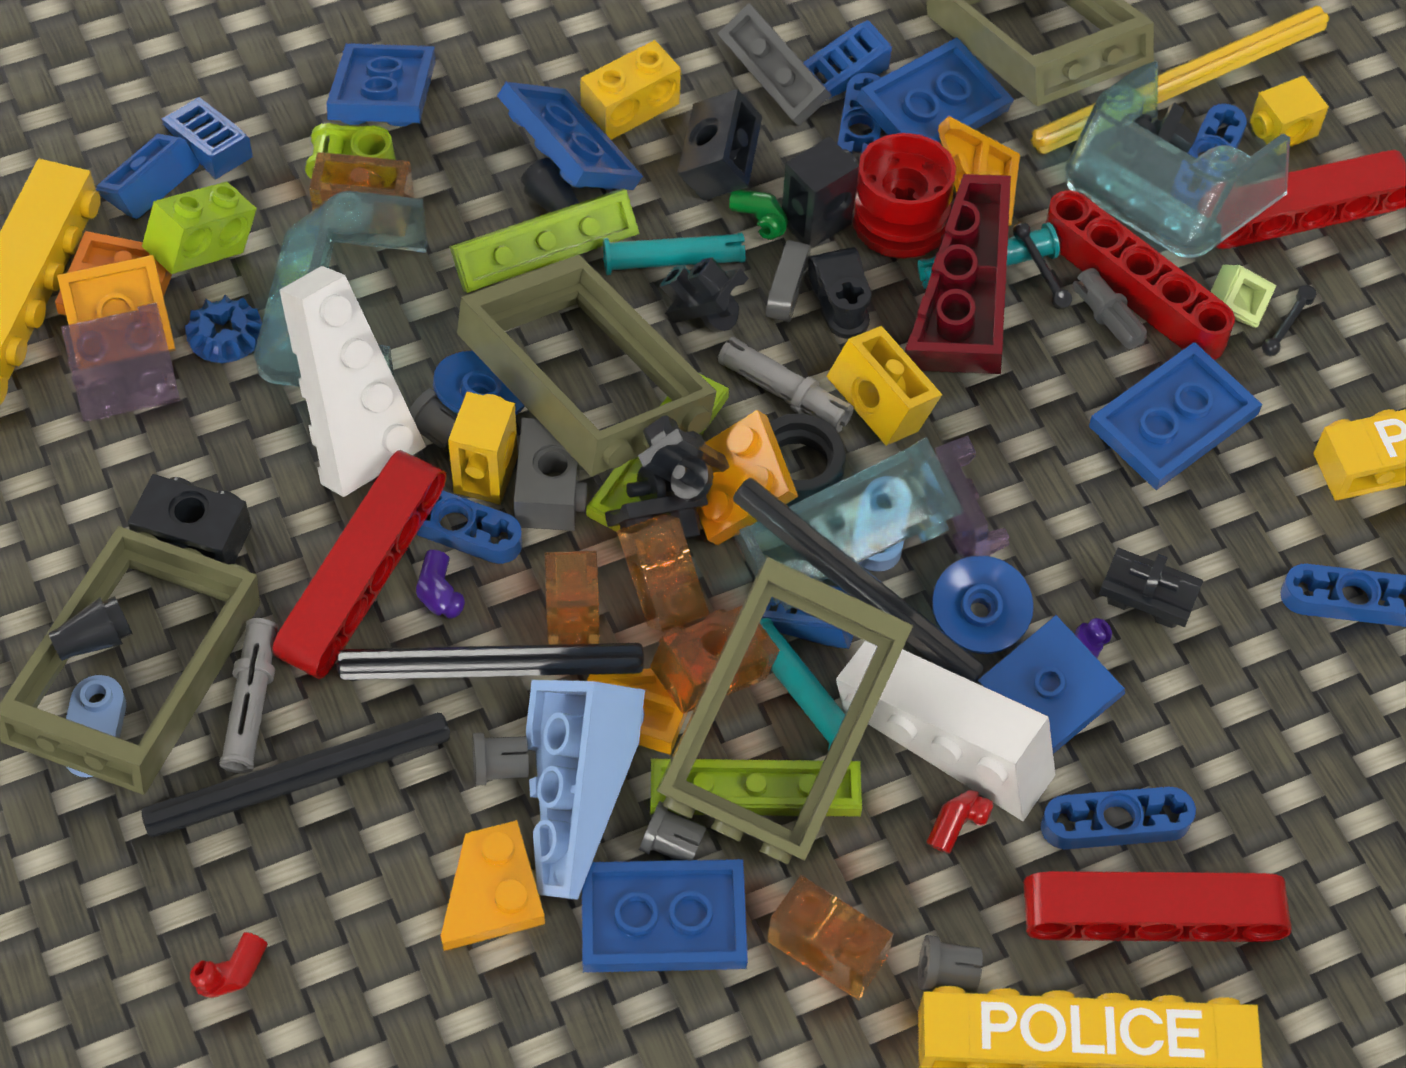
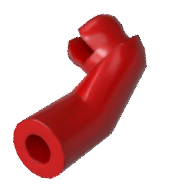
M967 790L950 799L941 808L926 844L941 852L950 854L963 824L970 820L979 826L985 825L993 810V802L988 798L980 797L979 792L974 790Z
M244 932L230 960L215 964L213 961L206 962L205 960L196 963L189 975L191 984L196 988L199 995L213 999L245 988L249 984L268 943L258 935Z

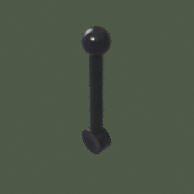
M1025 222L1015 224L1013 235L1016 239L1022 240L1053 293V306L1057 309H1065L1072 302L1070 292L1060 288L1030 237V226Z
M1303 285L1299 288L1296 295V303L1273 337L1267 338L1263 342V353L1267 356H1275L1280 352V342L1304 306L1311 305L1317 295L1315 288L1309 285Z

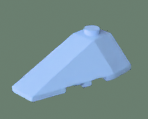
M532 680L526 738L528 750H535L537 777L529 780L530 797L538 798L540 807V822L533 830L536 884L539 895L578 899L639 744L641 725L644 720V689L595 681Z

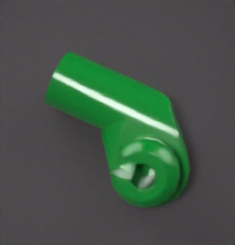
M743 189L731 192L729 200L731 211L754 214L758 221L757 225L761 227L758 233L762 238L774 240L785 233L788 219L773 194Z

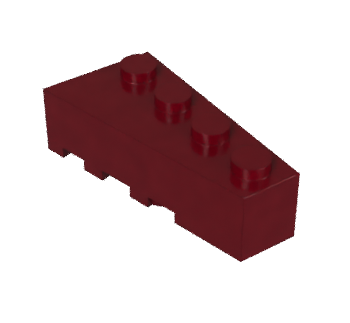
M963 174L945 228V234L939 252H937L930 280L925 295L922 297L912 334H910L905 348V353L921 371L1001 374L1011 176Z

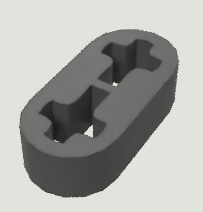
M787 240L770 290L766 317L786 322L791 321L807 272L811 245Z

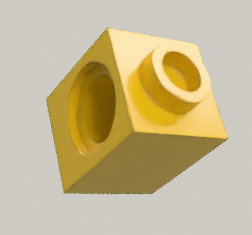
M1303 75L1260 92L1249 122L1256 136L1263 139L1270 150L1276 153L1318 136L1329 106Z

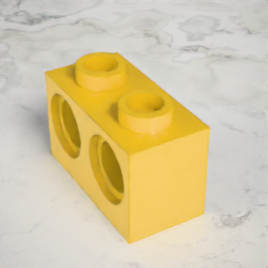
M653 40L581 77V107L612 140L680 104L681 68L659 43Z

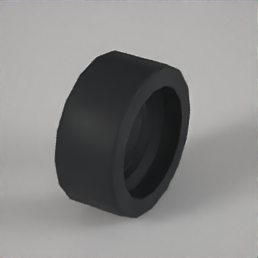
M786 414L771 420L770 424L779 448L788 444H803L815 448L827 460V468L823 474L809 480L792 479L798 497L786 505L792 510H810L827 503L838 492L845 469L846 454L844 441L837 430L823 419L808 414Z

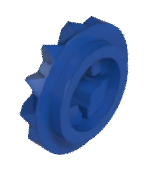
M224 294L222 300L210 302L205 298L202 308L191 310L190 321L185 325L188 344L196 355L210 362L229 363L248 356L256 349L262 339L263 324L258 309L250 307L244 297L234 301ZM228 320H231L232 331L223 329L220 333L216 334L214 324L224 325Z

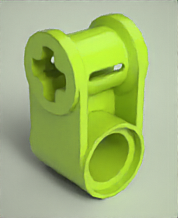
M324 123L315 126L312 130L311 142L314 148L312 156L306 161L305 172L313 181L324 185L355 184L377 187L388 184L395 178L397 164L390 133L383 127L375 125L345 126Z

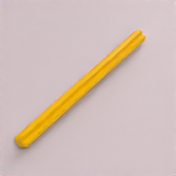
M1321 6L1311 7L1039 127L1032 132V146L1036 148L1039 154L1049 153L1323 31L1327 28L1329 16L1323 11Z

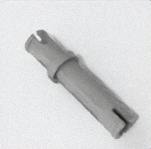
M731 337L729 343L726 342L719 353L718 363L791 404L790 409L798 414L806 413L821 418L833 426L837 432H840L842 427L847 425L853 414V405L819 387V381L812 377L805 379L773 359L747 346V344L736 337Z
M252 618L246 621L241 658L235 661L232 674L237 680L229 714L223 755L220 758V766L234 773H249L253 771V760L262 720L267 684L273 682L275 668L271 664L272 649L279 628L275 622L264 618Z

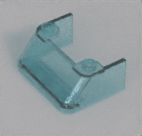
M1154 60V62L1138 67L1099 95L1065 167L1066 184L1069 189L1085 195L1104 211L1173 254L1185 258H1194L1209 252L1287 194L1290 137L1282 133L1252 156L1228 145L1209 149L1198 158L1189 155L1133 122L1143 113L1150 115L1152 122L1158 119V62Z
M343 191L329 198L286 231L254 352L257 371L265 381L273 384L300 387L298 378H301L298 359L297 355L292 351L279 290L321 266L328 268L335 242L426 253L428 242L423 199ZM378 345L394 377L390 346Z
M927 437L914 443L907 449L789 507L857 563L917 534L922 543L949 530L945 520L964 512ZM759 522L751 526L748 525L733 535L755 577L763 561L769 557L820 582L827 579L824 574ZM773 597L770 599L771 606L782 603L785 611L793 608Z

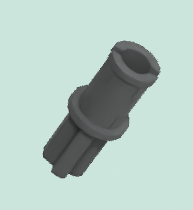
M1091 268L1082 272L1077 278L1084 286L1078 281H1074L1072 288L1093 310L1095 321L1101 325L1105 324L1127 349L1132 350L1138 345L1143 344L1147 339V330L1127 307L1126 297L1120 293L1116 294L1096 269Z

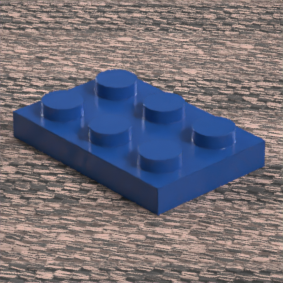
M957 37L861 88L856 99L887 135L898 133L918 134L935 140L941 145L938 125L948 116L973 129H977L1009 111L1014 102L1011 95Z
M346 44L326 103L327 120H341L348 125H359L366 121L387 122L392 126H407L411 123H420L435 66V46Z
M505 82L497 97L509 109L508 114L510 118L518 125L524 127L535 139V147L550 157L561 169L560 175L566 182L577 188L635 189L643 177L641 173L566 89Z
M1193 342L1093 414L1089 427L1155 490H1158L1256 417L1260 412L1262 403Z
M743 859L592 862L582 887L583 973L747 969Z

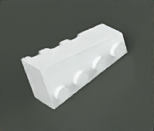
M321 266L279 291L292 351L297 355L301 374V378H298L302 397L306 399L311 420V425L308 426L312 445L317 448L320 467H317L320 482L325 487L345 497L378 477L396 451L403 450L414 455L424 449L426 445L346 276Z
M864 641L836 678L842 708L846 712L877 647ZM902 649L868 724L970 789L978 791L980 795L990 799L994 804L1021 821H1024L1055 777L1049 717Z

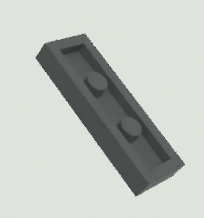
M750 3L717 33L798 126L832 96Z

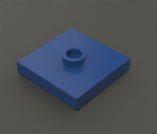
M1057 615L978 679L981 686L1048 716L1053 754L1125 694V688Z

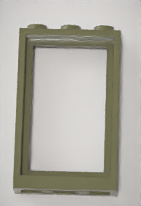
M926 0L928 17L951 36L957 37L969 51L1037 107L1154 62V22L1125 0H1062L1101 31L1035 56L1030 54L971 6V4L982 0Z
M580 255L461 297L457 334L591 477L608 469L618 468L627 461L637 458L639 454L648 449L649 445L643 430L662 416L667 415L676 420L679 429L684 432L695 431L699 434L709 427L717 391ZM577 304L672 402L599 431L505 331Z
M118 526L0 702L1 742L145 795L245 631L246 621L252 619L259 608L257 575L240 565H228L205 557L192 548H180L160 541L151 534L145 532L137 533ZM128 568L226 602L138 745L37 708L68 661V659L61 661L48 633L62 626L99 597H101L102 601L107 600Z
M767 557L760 567L658 785L657 791L666 795L663 806L692 819L695 810L715 818L712 829L739 842L744 832L764 841L759 850L760 852L786 864H789L793 855L805 861L913 625ZM771 597L877 646L792 830L686 781Z

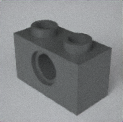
M522 418L514 494L515 518L520 523L521 528L575 531L576 512H586L587 483L579 482L580 470L585 469L536 418ZM555 472L560 473L561 475L551 477L547 476L546 474Z

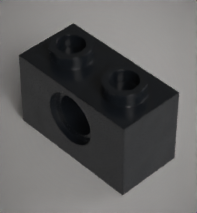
M738 89L693 103L677 174L703 201L749 186L763 116Z
M830 136L787 161L785 165L782 209L788 219L787 228L802 243L811 245V249L851 225L853 219L859 165L852 153L842 149Z
M152 474L128 521L129 529L132 531L151 534L160 541L180 548H192L205 557L228 565L235 563L252 528L246 501L241 500L237 495L223 490L213 492L196 487L190 481L181 477H171L169 479L156 474ZM200 518L194 523H185L190 519Z

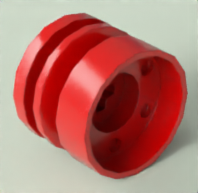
M910 133L886 135L870 143L860 155L853 219V225L858 238L871 250L888 257L906 259L924 256L938 248L942 243L950 216L956 165L951 153L935 140L923 135Z

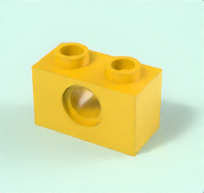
M882 326L849 338L826 376L842 396L854 406L855 411L886 446L919 432L942 396V393Z
M467 391L448 439L453 492L501 505L518 459L515 403L506 401L497 395H480Z

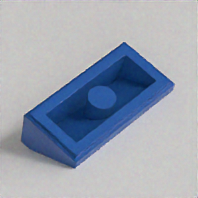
M157 134L96 186V191L100 193L102 198L123 213L138 219L152 208L154 201L162 199L195 171L199 166V161L185 138Z

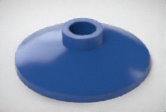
M474 351L454 353L444 358L435 369L433 376L434 391L439 400L457 414L467 391L480 395L493 394L506 401L515 403L516 415L525 407Z
M970 556L956 561L941 574L933 591L932 610L939 629L966 651L991 654L1013 646L1025 634L1033 616V597L1026 580L1012 565L995 557ZM975 603L983 604L988 610V615L985 617L974 615L971 605Z

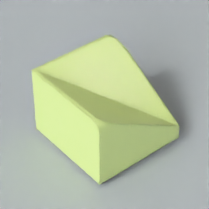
M1222 265L1210 292L1233 310L1235 320L1258 328L1277 285L1240 265Z

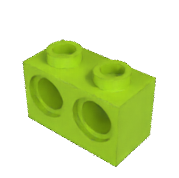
M227 181L156 200L153 202L142 247L150 255H154L155 259L171 274L244 253L257 208Z

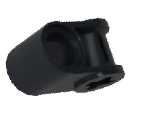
M850 247L809 256L808 270L811 285L815 295L819 298L831 332L845 339L866 332L870 324L867 307L871 301V288L865 277L857 248Z

